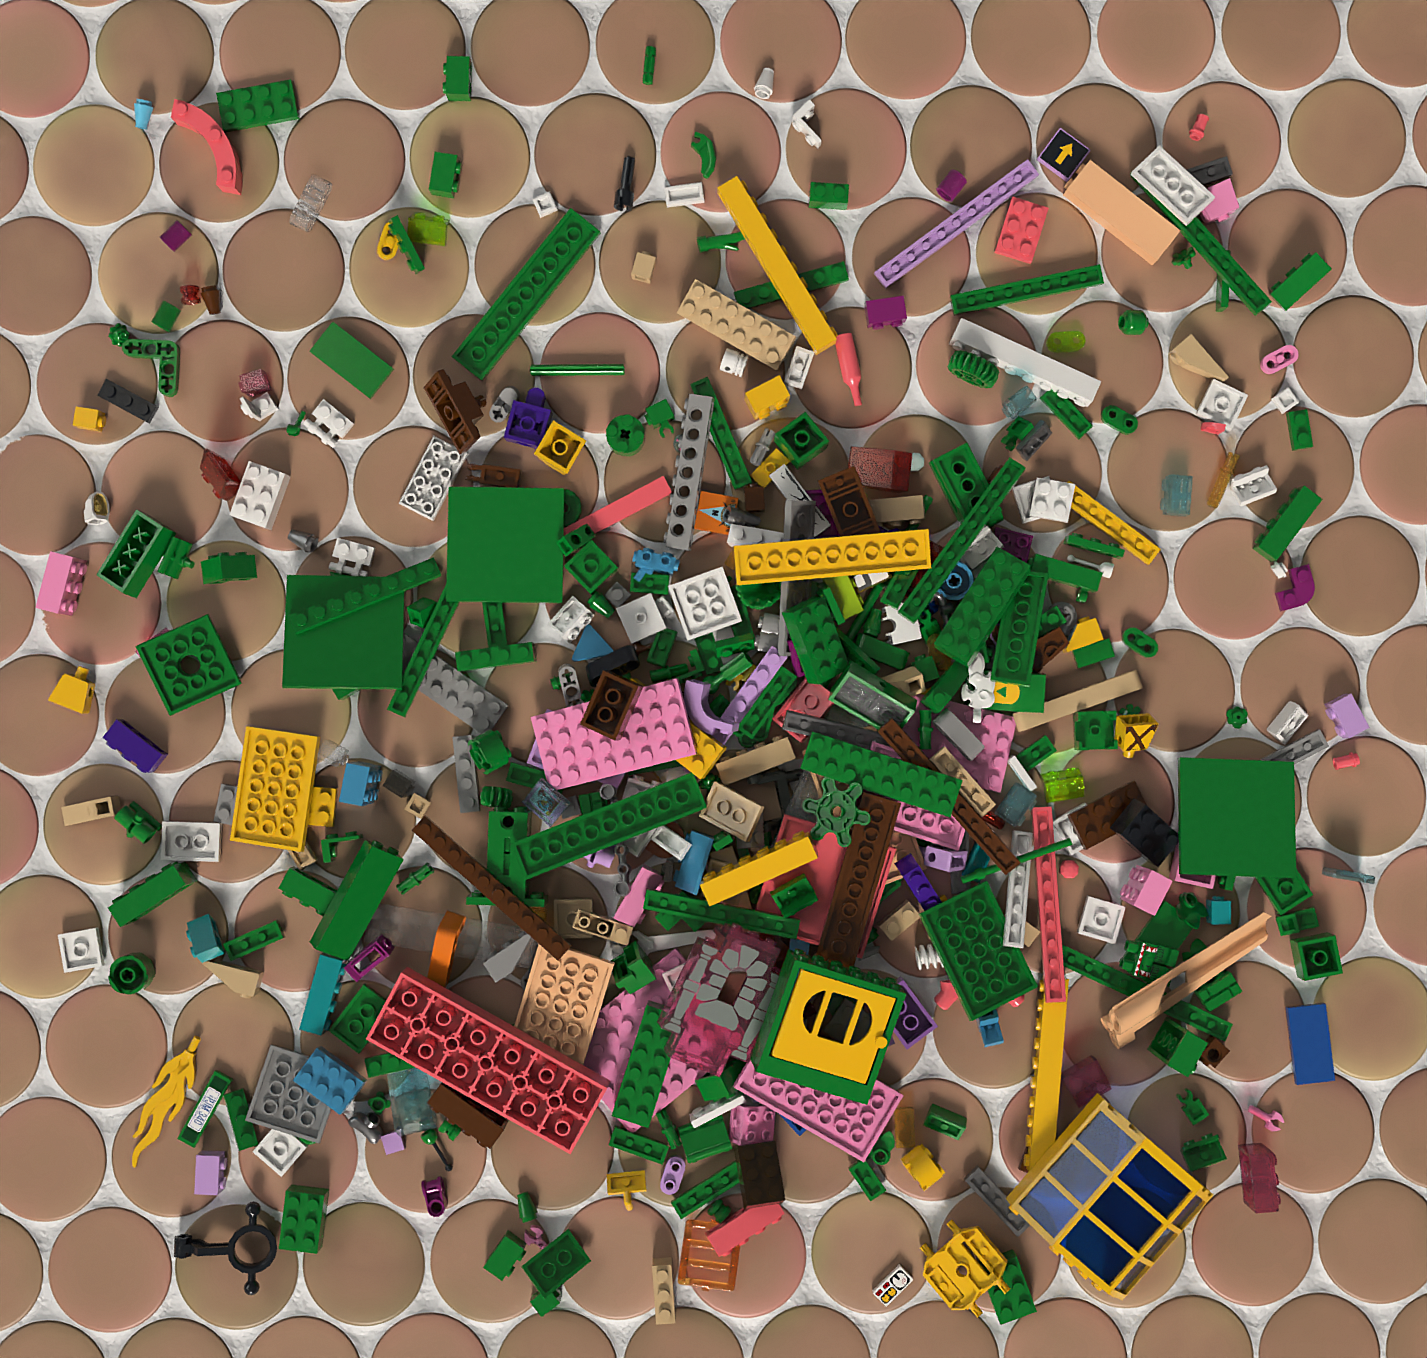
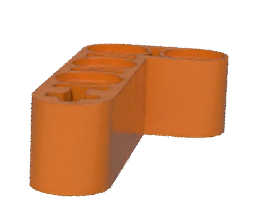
M448 910L436 932L427 978L445 988L450 979L458 937L466 921V916Z

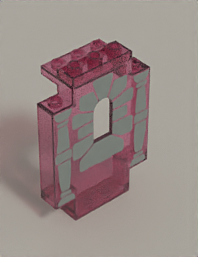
M725 923L723 927L716 924L713 930L718 936L716 941L709 937H705V939L697 937L657 1020L662 1029L672 1032L664 1048L668 1057L720 1077L730 1056L747 1063L755 1047L781 972L780 968L774 966L781 951L776 945L777 942L768 937L764 940L760 938V934L752 930L746 932L742 926L736 923H732V925ZM735 967H743L746 970V978L733 1005L717 999L730 971Z

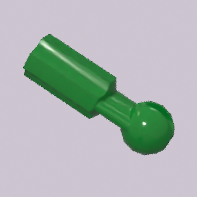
M743 651L723 665L718 675L706 676L702 682L711 684L709 694H714L719 689L721 682L725 679L728 681L733 680L754 663L751 657Z

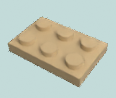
M714 781L705 801L707 808L701 810L699 817L739 839L749 842L764 806L720 782Z

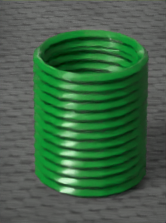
M163 300L151 322L170 332L178 319L177 317L181 314V310Z

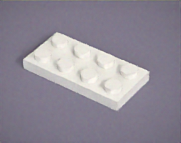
M1160 145L1131 173L1143 187L1186 226L1215 199V196Z

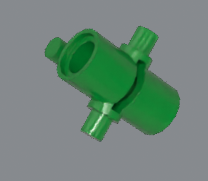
M172 536L157 572L178 579L183 567L192 569L195 562L191 561L188 555L193 544Z
M135 801L131 802L129 806H124L114 817L117 822L127 829V837L133 838L135 836L143 844L147 843L155 835L156 831L162 828V824Z

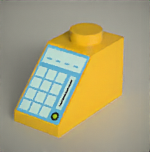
M1087 616L1078 619L1079 623L1075 624L1067 638L1069 644L1063 649V653L1103 640L1096 618L1090 619Z

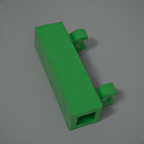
M1034 554L1032 558L1029 557L1027 562L1031 566V571L1049 573L1048 580L1079 588L1076 601L1081 603L1086 602L1088 591L1093 593L1098 591L1103 574L1102 572L1039 554Z

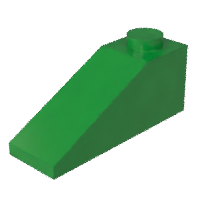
M954 660L920 702L927 709L932 710L933 714L940 713L968 677L969 668Z

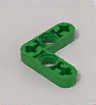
M127 339L123 343L122 351L131 358L160 359L158 382L160 393L166 397H173L178 393L180 348L176 343L169 340ZM133 344L135 347L141 348V351L133 350L131 353L128 347H132ZM150 344H154L156 347L153 354H148L146 351ZM170 346L174 348V351H171L170 354L167 351H161V347L163 349H169ZM168 364H173L174 371L171 374L165 373V366ZM164 377L173 378V380L169 379V385L173 387L169 389V392L164 389V387L168 386V380L164 379Z

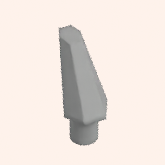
M880 946L866 947L863 958H859L858 961L877 954Z

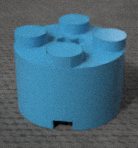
M959 561L938 592L950 600L964 598L974 582L971 568L965 562ZM952 575L960 579L956 585L953 582H949Z

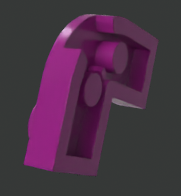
M1309 564L1288 570L1293 588L1275 593L1280 611L1305 605L1313 597L1315 584Z

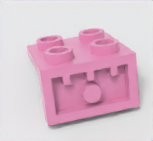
M741 1104L731 1109L728 1135L730 1141L739 1146L773 1141L776 1112L765 1105L747 1106Z

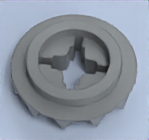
M1067 602L1054 603L1049 609L1057 605L1062 614H1068L1065 617L1067 622L1061 625L1060 628L1063 632L1071 630L1077 621L1076 610Z

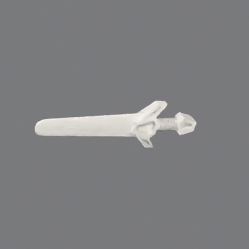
M711 929L649 937L639 931H632V934L638 939L636 942L647 956L650 952L709 941L716 937V932ZM616 943L610 946V955H621L624 953L623 948L626 945Z

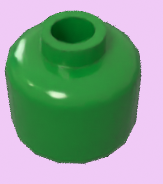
M1126 310L1118 319V327L1125 335H1141L1149 324V320L1142 310Z

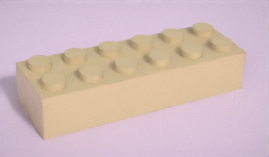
M697 279L694 280L677 311V314L776 371L779 370L797 338Z

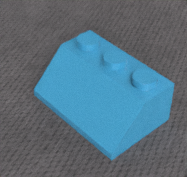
M691 830V834H686L685 840L691 843L692 846L682 861H678L682 864L680 870L675 871L673 881L676 882L675 887L697 895L714 836Z

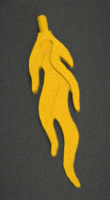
M198 1036L193 1037L189 1047L183 1053L172 1058L162 1067L157 1080L152 1085V1088H156L170 1074L168 1082L152 1095L143 1107L139 1127L133 1138H136L144 1131L152 1114L153 1120L148 1133L134 1149L132 1155V1166L134 1168L137 1167L141 1151L159 1137L164 1118L169 1109L175 1104V1108L169 1116V1122L182 1109L186 1098V1078L189 1089L195 1083V1050L201 1041V1038Z

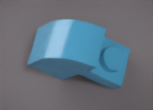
M996 1009L976 1019L984 1047L1004 1043Z

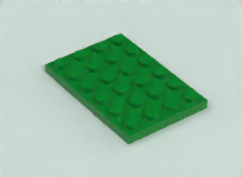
M987 881L919 913L969 1021H973L1038 987L1020 948L1003 946L1005 917Z

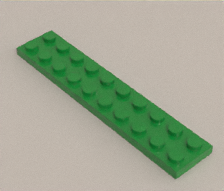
M570 208L451 357L479 380L483 381L601 232Z
M691 772L513 842L511 845L524 879L527 880L703 810L707 806L695 775Z

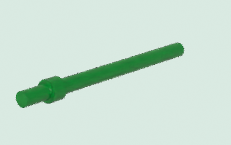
M1070 838L1019 855L1017 858L1023 863L1071 846L1072 841ZM996 864L983 869L980 867L974 869L972 873L960 876L962 884L975 879L981 880L986 875L1001 871V869Z

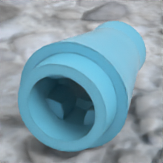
M136 99V103H134L135 127L147 129L154 109L152 102Z

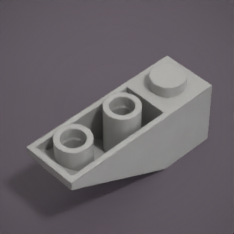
M525 931L518 934L519 939L513 942L510 939L502 945L503 949L498 953L494 950L485 956L487 960L483 964L495 983L516 968L532 938Z

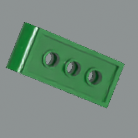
M968 443L929 462L958 522L961 524L973 508L971 500L977 503L989 486ZM954 466L958 467L959 474L954 471ZM963 483H965V484L967 485V487H968V490H967V491L963 489V487H962V484H963ZM1000 506L985 527L989 526L991 528L1004 520Z

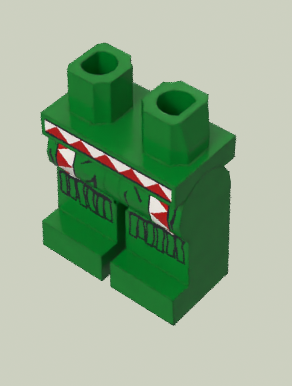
M1140 939L1135 941L1126 940L1124 950L1132 952L1131 958L1122 957L1119 967L1126 970L1132 976L1154 981L1172 970L1170 967L1175 968L1179 950Z

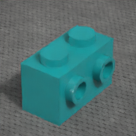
M209 914L187 922L188 930L186 934L189 941L192 942L190 950L194 958L197 957L203 963L224 954L216 921Z

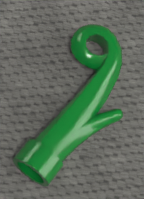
M741 232L710 237L705 235L697 237V245L700 253L709 251V249L738 251L739 248L732 244L745 238Z

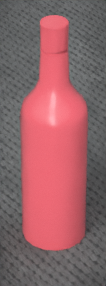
M844 333L836 337L835 348L843 381L851 389L854 405L860 406L862 405L859 392L861 371L852 333Z

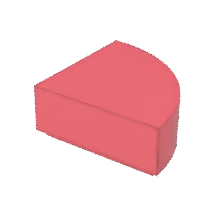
M1204 422L1200 430L1218 435L1225 431L1226 424Z

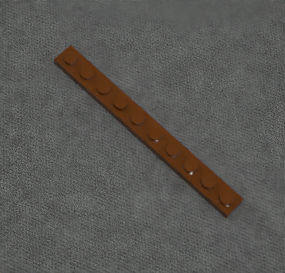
M893 718L889 719L877 730L903 761L940 772ZM958 793L952 816L1001 871L1007 875L1021 863L1020 860L964 797Z
M426 815L412 829L419 838L557 961L572 946Z

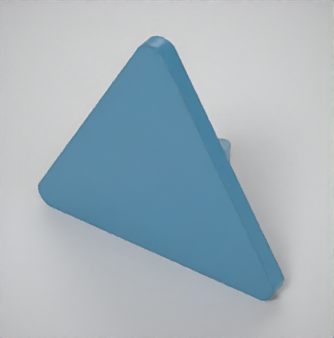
M588 624L585 626L572 660L576 662L603 657L613 652V649Z

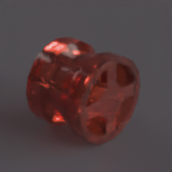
M185 285L180 287V292L182 293L181 304L197 305L201 303V298L198 297L200 292L199 286Z

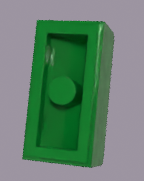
M932 1104L923 1126L959 1140L966 1129L967 1118Z

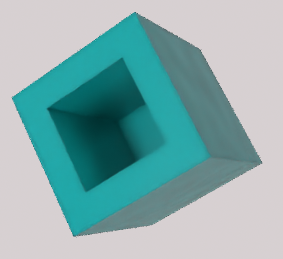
M1212 896V899H1206V910L1208 912L1206 922L1212 925L1231 924V901L1224 899V896Z

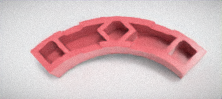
M174 99L171 113L172 120L178 126L188 128L203 136L213 151L217 167L216 185L222 192L241 195L242 172L239 156L230 138L218 123L203 110L185 101Z

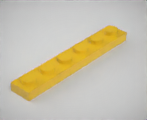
M1075 485L1071 508L1145 564L1150 565L1161 549Z

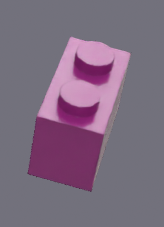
M904 296L869 300L864 304L867 328L872 327L873 330L884 328L885 325L898 327L902 326L907 319Z

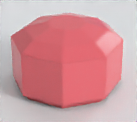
M1064 860L1059 865V873L1064 878H1074L1078 874L1079 866L1073 860Z

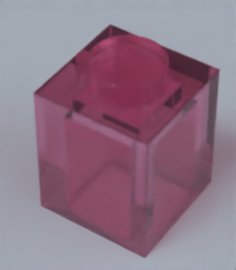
M262 369L239 375L241 380L238 382L240 390L249 397L272 391L267 374Z

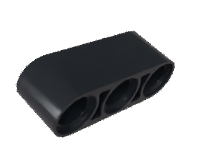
M633 645L619 648L587 664L585 670L589 684L592 687H596L603 670H609L623 676L637 669L640 666V661L636 648Z

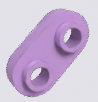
M673 1155L666 1162L660 1181V1188L665 1194L672 1195L679 1189L685 1171V1160L681 1156ZM678 1164L679 1168L673 1169L672 1165ZM668 1182L673 1183V1187L668 1188L666 1184Z

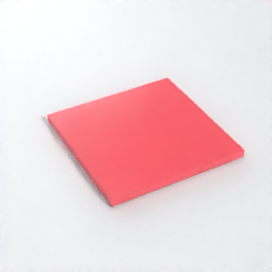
M784 813L776 842L782 839L788 841L793 838L795 833L804 831V833L809 831L810 833L817 823ZM832 832L827 833L819 841L813 840L818 851L817 859L763 882L755 908L758 911L782 915L770 892L804 873L813 887L818 901L789 917L800 919L797 939L819 945L847 848L841 847L838 844L837 837ZM889 845L857 958H863L895 855L896 847Z

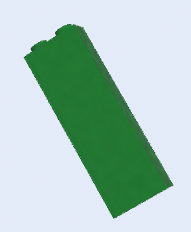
M365 840L309 941L316 950L349 961L404 860L399 855L397 849L390 846L387 849L376 840L372 842Z

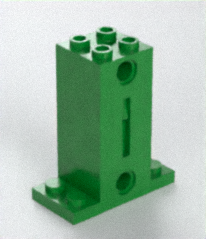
M516 806L513 810H508L506 807H494L493 810L489 811L487 870L502 884L508 886L528 907H545L548 903V895H544V892L534 891L529 895L530 879H524L511 845L513 842L531 836L532 810H527V807ZM508 816L514 819L513 825L508 824ZM474 890V892L466 897V905L496 906L479 890Z

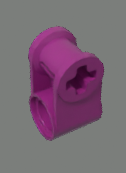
M439 1176L435 1180H423L421 1187L427 1211L431 1216L439 1217L448 1206L443 1178ZM439 1202L442 1209H435L433 1203Z

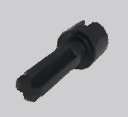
M630 156L624 158L620 189L615 192L614 208L618 211H623L624 205L628 212L632 211L634 193L631 191L635 158Z

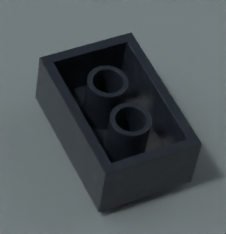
M1133 798L1110 827L1113 832L1139 855L1156 867L1162 864L1179 843V834L1146 804Z

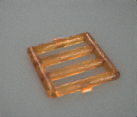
M688 1219L686 1221L678 1273V1283L680 1285L701 1287L703 1291H709V1289L734 1291L741 1247L739 1244L732 1248L730 1264L689 1258L690 1247L714 1250L709 1241L691 1239L693 1228L709 1230L719 1224L716 1220L711 1219V1222ZM687 1266L729 1272L728 1283L686 1277Z

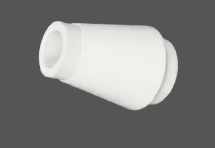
M770 68L763 69L754 87L755 95L761 99H768L773 93L774 71Z

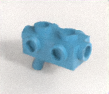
M649 548L635 550L632 562H636L635 567L639 568L633 578L640 582L646 573L652 575L653 572L673 576L674 571H678L680 560H677L673 557V554L662 552L661 555L654 553V550Z

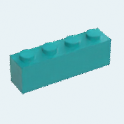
M327 953L320 954L299 1030L322 1036L330 1029L332 1020L329 1018L331 1012L334 1013L337 1001H335V997L342 988L340 980L341 976L346 973L344 969L346 960Z

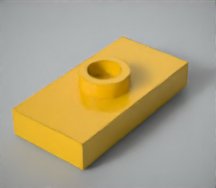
M776 448L750 477L760 487L765 488L772 481L769 475L785 464L787 466L790 461Z

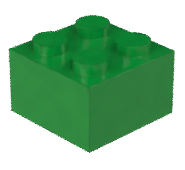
M806 412L778 431L774 437L776 445L797 470L827 449L829 444L827 437Z
M1326 932L1290 939L1297 978L1307 981L1343 974L1335 935Z

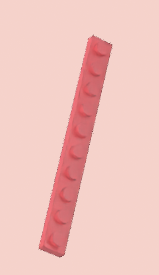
M1052 807L1031 808L1034 850L1054 843ZM1054 851L1035 858L1046 1003L1066 1002Z

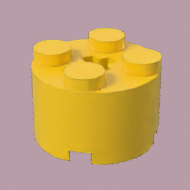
M921 1144L913 1148L900 1160L913 1179L920 1183L919 1186L925 1191L942 1178L945 1171L935 1162L932 1153Z

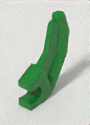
M695 132L694 138L700 139V142H692L691 147L700 155L702 159L701 173L704 178L708 179L714 172L717 158L714 145L707 136Z

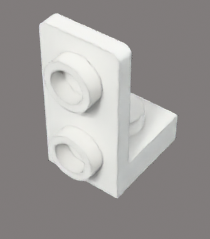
M808 100L793 114L792 125L796 131L802 132L806 136L805 139L811 146L814 145L818 149L821 146L822 140L805 123L814 115L815 105L811 100Z
M268 392L251 402L244 397L239 398L242 402L240 407L243 412L258 421L279 410Z

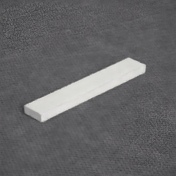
M1012 831L1011 851L1016 857L1031 852L1033 833ZM1031 860L1020 863L1009 872L1003 946L1024 948Z

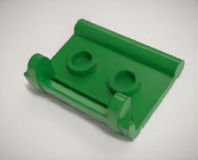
M722 1114L696 1128L693 1127L692 1123L677 1127L689 1164L733 1149Z

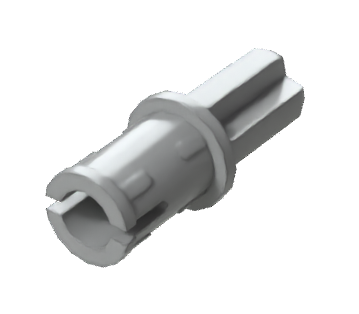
M765 428L759 442L755 444L757 447L750 459V463L760 466L766 452L770 450L769 446L776 434L773 430L770 429L769 432V429Z

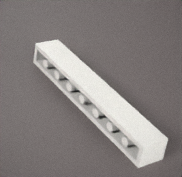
M963 318L960 319L949 342L955 350L972 352L990 361L995 367L1005 369L1006 373L1016 374L1028 383H1036L1043 390L1050 391L1052 389L1055 393L1057 391L1059 397L1069 398L1075 404L1082 407H1088L1093 402L1101 383L1100 380Z

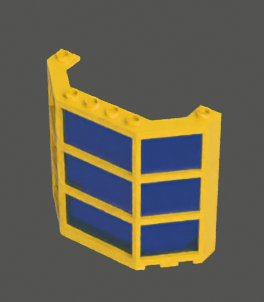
M1097 1093L1006 1197V1200L1010 1204L1008 1208L1014 1214H1020L1050 1244L1049 1248L1057 1256L1059 1254L1063 1255V1260L1071 1268L1076 1266L1078 1268L1077 1272L1084 1279L1089 1277L1092 1280L1091 1284L1098 1291L1103 1289L1112 1297L1123 1300L1214 1194L1195 1177L1185 1171L1133 1124L1131 1125L1121 1113Z

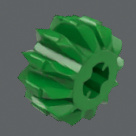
M485 786L480 794V803L487 807H506L508 809L511 807L513 800L512 790Z

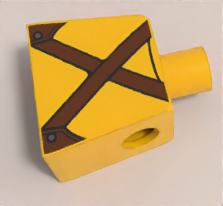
M1149 713L1116 717L1114 739L1118 740V746L1123 751L1122 755L1124 757L1133 758L1135 751L1146 750L1149 747L1158 727V722Z

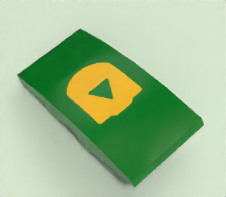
M984 669V674L988 675L990 671L992 672V669ZM1032 673L1030 687L995 682L993 692L995 701L992 706L982 709L1044 713L1046 674ZM968 675L965 679V684L968 685L969 690L974 691L975 686L970 684ZM967 699L964 701V705L969 706L970 700Z

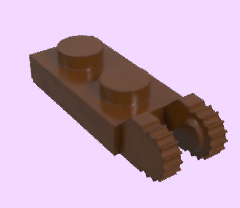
M468 464L467 466L470 470L481 471V477L469 475L466 476V481L498 487L519 488L520 469L486 464Z

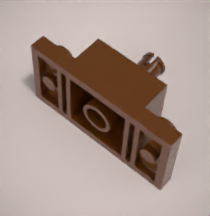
M441 369L433 375L423 388L459 454H463L480 438L475 424L484 416L480 408L486 406V399L481 401V399L485 398L483 395L474 398L466 381L453 386L450 377L444 369Z
M854 466L818 480L840 536L881 533Z

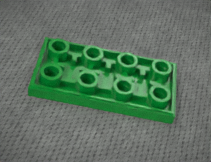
M334 322L329 325L309 351L370 399L394 370Z
M1163 900L1156 915H1152L1136 939L1173 947L1178 950L1193 928L1185 920L1180 921L1176 916L1175 907ZM1126 951L1123 958L1130 959L1132 952ZM1141 978L1142 980H1144V981L1147 982L1148 984H1150L1151 982H1153V981H1150V980H1146V979Z

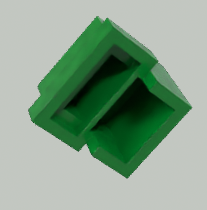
M636 941L624 947V953L610 960L615 962L612 971L615 984L619 989L624 987L629 994L656 980L650 958Z

